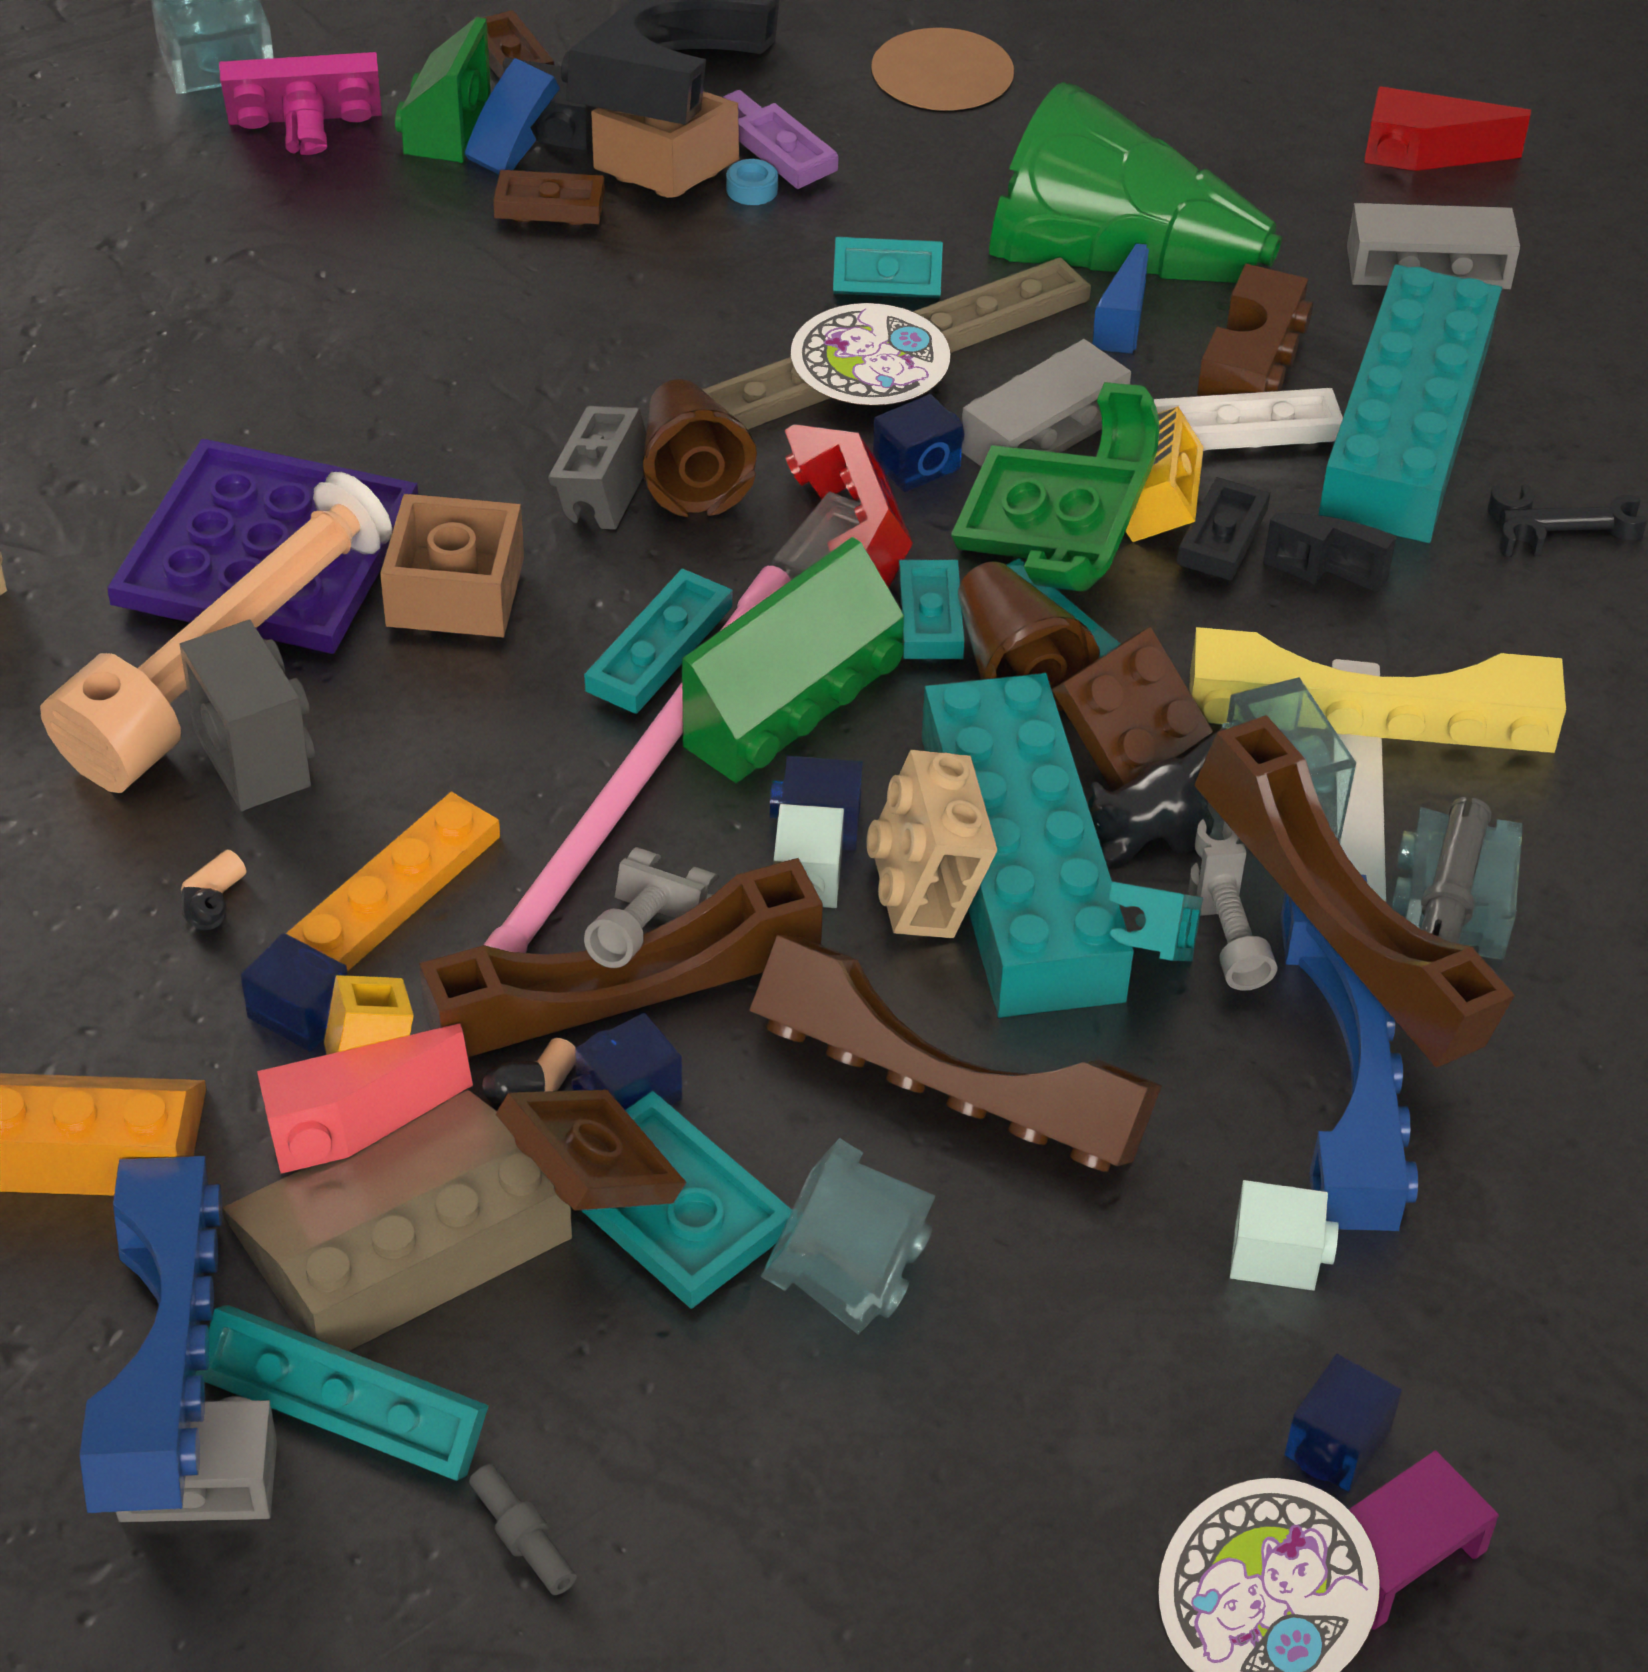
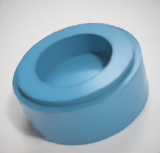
M745 159L738 161L727 170V194L732 200L745 205L767 203L773 200L778 193V172L773 165L763 160Z

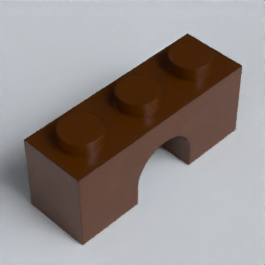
M1245 264L1231 294L1227 329L1216 327L1202 357L1197 396L1281 391L1286 367L1283 364L1292 366L1300 334L1297 333H1306L1312 315L1313 302L1305 300L1309 278Z

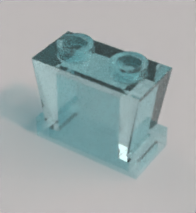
M1420 807L1415 832L1403 830L1397 868L1408 870V878L1397 877L1392 904L1394 911L1420 929L1424 919L1421 911L1423 892L1428 886L1433 884L1450 817L1448 814ZM1497 819L1495 828L1487 826L1471 891L1474 898V911L1472 919L1463 925L1459 944L1479 946L1478 954L1480 956L1502 960L1505 957L1516 913L1523 823Z
M839 1138L811 1169L761 1277L784 1291L792 1283H795L859 1335L878 1314L889 1318L901 1302L909 1284V1281L901 1277V1273L906 1262L913 1263L917 1259L931 1235L932 1226L924 1221L935 1199V1195L860 1164L859 1161L863 1152Z

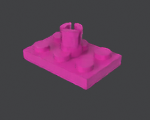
M376 52L219 62L220 82L229 125L257 129L271 122H285V147L287 151L293 154L300 150V155H312L327 149L324 119L342 118L348 122H362L368 120L371 116L382 115Z

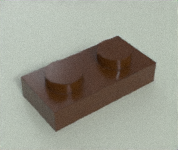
M514 10L484 17L487 18L489 66L499 79L503 75V61L506 57L554 65L553 59Z
M500 170L493 200L494 218L513 219L519 222L532 220L565 222L571 225H581L584 223L599 224L605 194L604 176Z

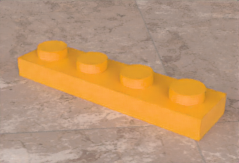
M451 791L277 940L279 959L307 976L300 964V956L303 953H311L322 959L332 970L335 977L336 975H344L500 838L499 819ZM313 958L305 960L308 972L321 983L330 982V974L323 964Z

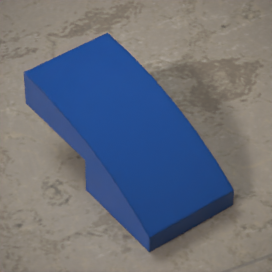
M514 58L494 87L476 121L465 150L467 159L498 175L500 170H514L536 141L530 127L560 90L555 77Z

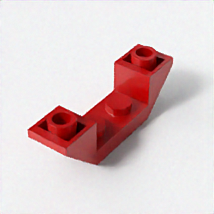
M795 424L785 429L792 449V453L786 455L785 458L792 474L801 486L810 482L822 501L847 488L855 501L860 499L862 503L854 508L860 524L827 542L830 552L851 537H854L863 544L889 589L899 570V560L905 559L913 542L883 468L859 433Z

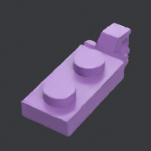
M741 90L723 96V98L738 103L739 142L761 160L773 165L778 174L795 188L799 189L838 171L839 156L837 152L776 103L762 108Z

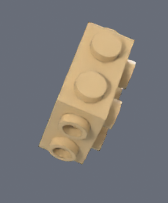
M910 750L900 774L894 775L890 780L887 802L879 819L873 820L869 826L867 852L870 858H875L880 878L878 888L879 900L883 906H887L893 933L954 938L997 852V846L971 756Z

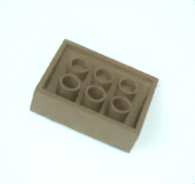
M466 1090L351 1157L301 1169L222 1207V1212L229 1226L298 1331L325 1343L350 1351L572 1239L571 1207L557 1196L554 1191V1185L533 1159L520 1151L515 1143L514 1136L496 1116L497 1111L471 1091Z

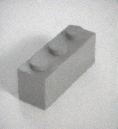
M1354 203L1347 241L1352 285L1388 286L1394 265L1397 264L1407 267H1422L1431 272L1463 279L1474 278L1487 284L1501 286L1502 289H1511L1520 250L1513 209L1507 207Z
M1082 339L963 407L960 451L981 467L991 445L1062 453L1102 429V417L1097 402L1100 390L1104 382L1130 385L1131 371L1087 340Z

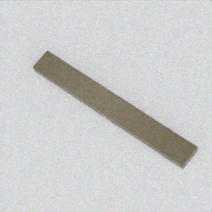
M1060 257L913 312L924 317L940 330L947 340L950 353L1090 301L1091 285ZM791 357L702 389L747 429L831 398L809 386L799 376L793 366Z

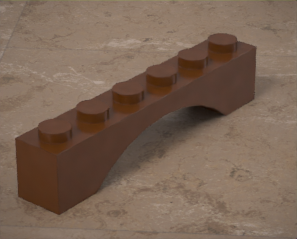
M1267 715L1217 732L1194 784L1198 791L1436 1068L1486 1047L1515 996L1513 992L1472 946L1446 941L1418 928L1394 911L1367 884L1348 859L1329 826L1315 792L1306 759Z
M799 858L737 874L714 895L690 911L643 934L644 941L641 949L622 967L608 968L602 966L589 955L587 950L542 955L509 952L486 945L419 963L424 1015L430 1030L460 1023L467 1057L763 973L777 935H799L821 944L823 903Z
M777 935L749 1010L768 1018L769 1022L766 1029L779 1036L797 1042H804L806 1035L829 1044L826 1054L838 1061L856 1067H863L866 1060L889 1069L885 1079L899 1087L923 1093L927 1085L948 1094L949 1097L946 1105L958 1112L980 1119L985 1118L987 1111L1011 1121L1007 1129L1010 1133L1040 1145H1046L1050 1137L1073 1147L1070 1154L1073 1160L1106 1172L1109 1171L1111 1164L1120 1166L1133 1162L1162 1087L1160 1084L1102 1060L1082 1062L1056 1071L1040 1073L992 1070L959 1060L927 1043L901 1022L873 989L857 959L799 935Z

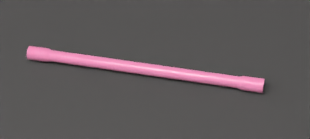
M776 566L764 567L740 598L737 609L722 629L791 581L788 574ZM682 683L502 926L492 932L484 945L509 952H527L528 944L682 735Z

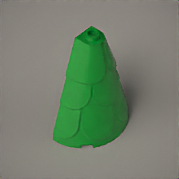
M1061 82L1047 94L1036 110L1016 150L1009 168L1014 171V174L1009 181L1008 196L1001 195L997 205L990 238L989 255L1004 258L1009 262L1043 264L1061 257L1073 267H1086L1092 271L1118 272L1136 243L1147 244L1149 249L1147 274H1158L1162 279L1237 283L1245 264L1263 267V265L1271 267L1280 250L1282 236L1275 234L1276 222L1209 169L1199 170L1163 140L1152 137L1096 96L1089 94L1077 85Z

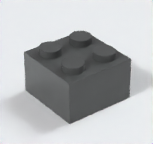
M249 619L179 643L194 733L240 811L310 787L308 760L315 758V750L310 734L302 721V716L309 714V704L297 678L288 680L284 674L283 660L275 642L272 639L264 641Z

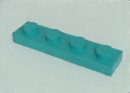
M230 1305L215 1308L213 1320L208 1330L209 1368L208 1370H200L195 1373V1376L203 1375L204 1382L252 1401L270 1400L272 1409L457 1481L468 1475L489 1405Z

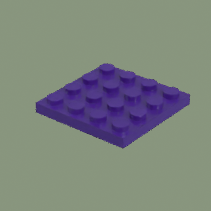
M202 438L108 585L110 605L191 623L311 519V514L317 511L313 499L314 488L320 482H326V478L331 472H344L365 484L380 500L388 513L392 532L403 494L418 495V485L414 482ZM390 540L386 544H380V549L374 554H362L351 549L347 554L338 556L256 628L263 639H272L277 642L334 654L383 566Z

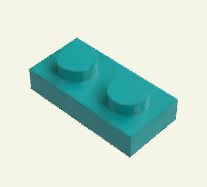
M836 237L833 294L940 298L943 242Z
M899 560L900 610L904 615L903 659H963L965 641L963 616L958 599V588L960 585L958 560Z

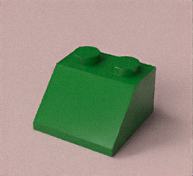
M476 17L434 50L429 55L422 71L414 74L410 93L406 101L399 102L395 115V128L397 132L402 133L404 154L460 163L464 162L468 141L476 121L491 94L487 18Z

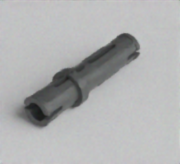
M1466 797L1456 799L1451 804L1450 817L1433 884L1425 889L1421 900V911L1424 915L1421 929L1454 943H1459L1463 925L1472 919L1475 905L1471 891L1487 826L1492 815L1490 807L1477 798H1472L1468 817H1463L1467 804Z

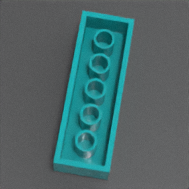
M1394 265L1327 464L1319 516L1356 522L1396 536L1427 543L1431 542L1491 341L1502 291L1501 286L1487 284L1474 278L1463 279L1435 273L1422 267Z
M1041 673L925 686L921 736L924 750L971 756L997 846V852L968 911L998 1018L1127 1002L1134 950L1132 946L1123 945L1110 935L1112 929L1124 928L1127 930L1119 904L1109 900L1112 880L1047 674Z

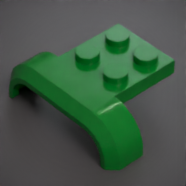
M1104 382L1097 399L1102 417V436L1096 457L991 445L952 531L951 537L958 550L1027 558L1024 568L1029 579L1037 586L1074 591H1085L1093 586L1108 571L1113 562L1156 458L1159 442V417L1154 399L1146 387Z

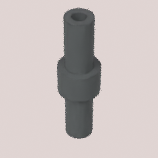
M488 1464L475 1471L469 1483L497 1520L495 1531L514 1556H524L552 1595H559L568 1590L576 1581L577 1575L548 1538L550 1527L531 1502H521L494 1465Z

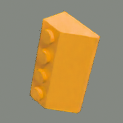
M0 1073V1192L114 1196L119 1159L194 1156L207 1089L205 1080Z

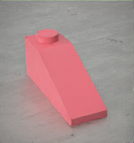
M460 1023L257 1071L280 1174L349 1158L473 1086Z

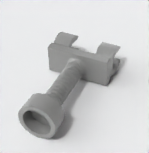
M1203 819L1198 825L1195 841L1196 852L1202 858L1201 871L1197 863L1193 865L1188 892L1192 896L1203 897L1200 916L1219 915L1228 943L1222 949L1219 956L1227 984L1237 990L1256 989L1273 979L1277 972V964L1268 941L1259 936L1252 935L1239 897L1247 852L1244 844H1239L1240 838L1225 821L1222 832L1225 840H1215L1208 836L1206 832L1207 827Z
M635 847L630 852L628 858H624L620 862L615 898L630 904L624 910L613 908L604 911L587 927L584 943L589 955L597 963L608 968L624 966L641 949L644 941L642 928L656 913L673 918L682 916L712 896L708 894V890L720 878L719 875L693 867L685 879L653 868L652 865L657 863L661 856Z

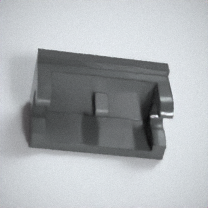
M586 407L548 476L550 486L557 488L565 515L572 522L577 523L580 518L581 507L577 502L583 501L594 508V517L601 529L616 530L644 476L643 457L646 430L640 408Z

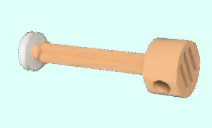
M331 472L326 478V482H320L314 488L313 499L317 511L311 514V519L141 666L136 668L115 654L100 653L50 695L40 706L41 720L48 736L60 753L80 774L107 791L122 793L181 740V727L170 705L187 689L179 643L249 619L257 628L341 554H347L351 549L362 554L376 553L380 549V544H386L391 539L392 525L388 513L375 494L354 476L344 472Z

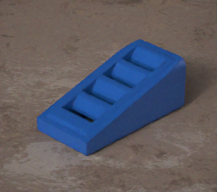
M1136 243L1096 306L1092 344L1102 351L1133 354V350H1136L1146 285L1149 255L1147 244Z

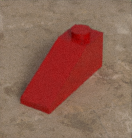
M1379 86L1364 163L1418 171L1521 158L1531 109Z

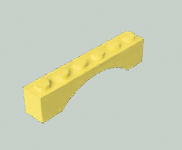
M1196 627L1190 667L1189 692L1208 723L1239 725L1267 715L1279 729L1351 734L1388 739L1555 753L1566 712L1562 658L1500 653L1477 665L1449 673L1419 677H1379L1342 671L1309 661L1279 647L1257 632Z

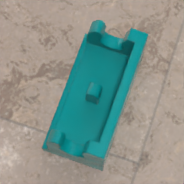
M1112 882L1109 895L1110 901L1127 908L1136 906L1144 912V914L1137 915L1135 919L1136 924L1143 927L1141 930L1129 932L1121 928L1110 931V935L1117 942L1126 946L1160 951V959L1172 961L1193 960L1203 897Z

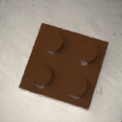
M1151 626L1138 632L1052 688L1053 693L1112 791L1135 779L1150 763L1167 758H1175L1213 732Z
M608 1090L508 1093L496 1113V1116L514 1136L515 1143L520 1151L533 1159L554 1185V1191L557 1196L571 1206L574 1211L673 1204L686 1184L682 1176Z

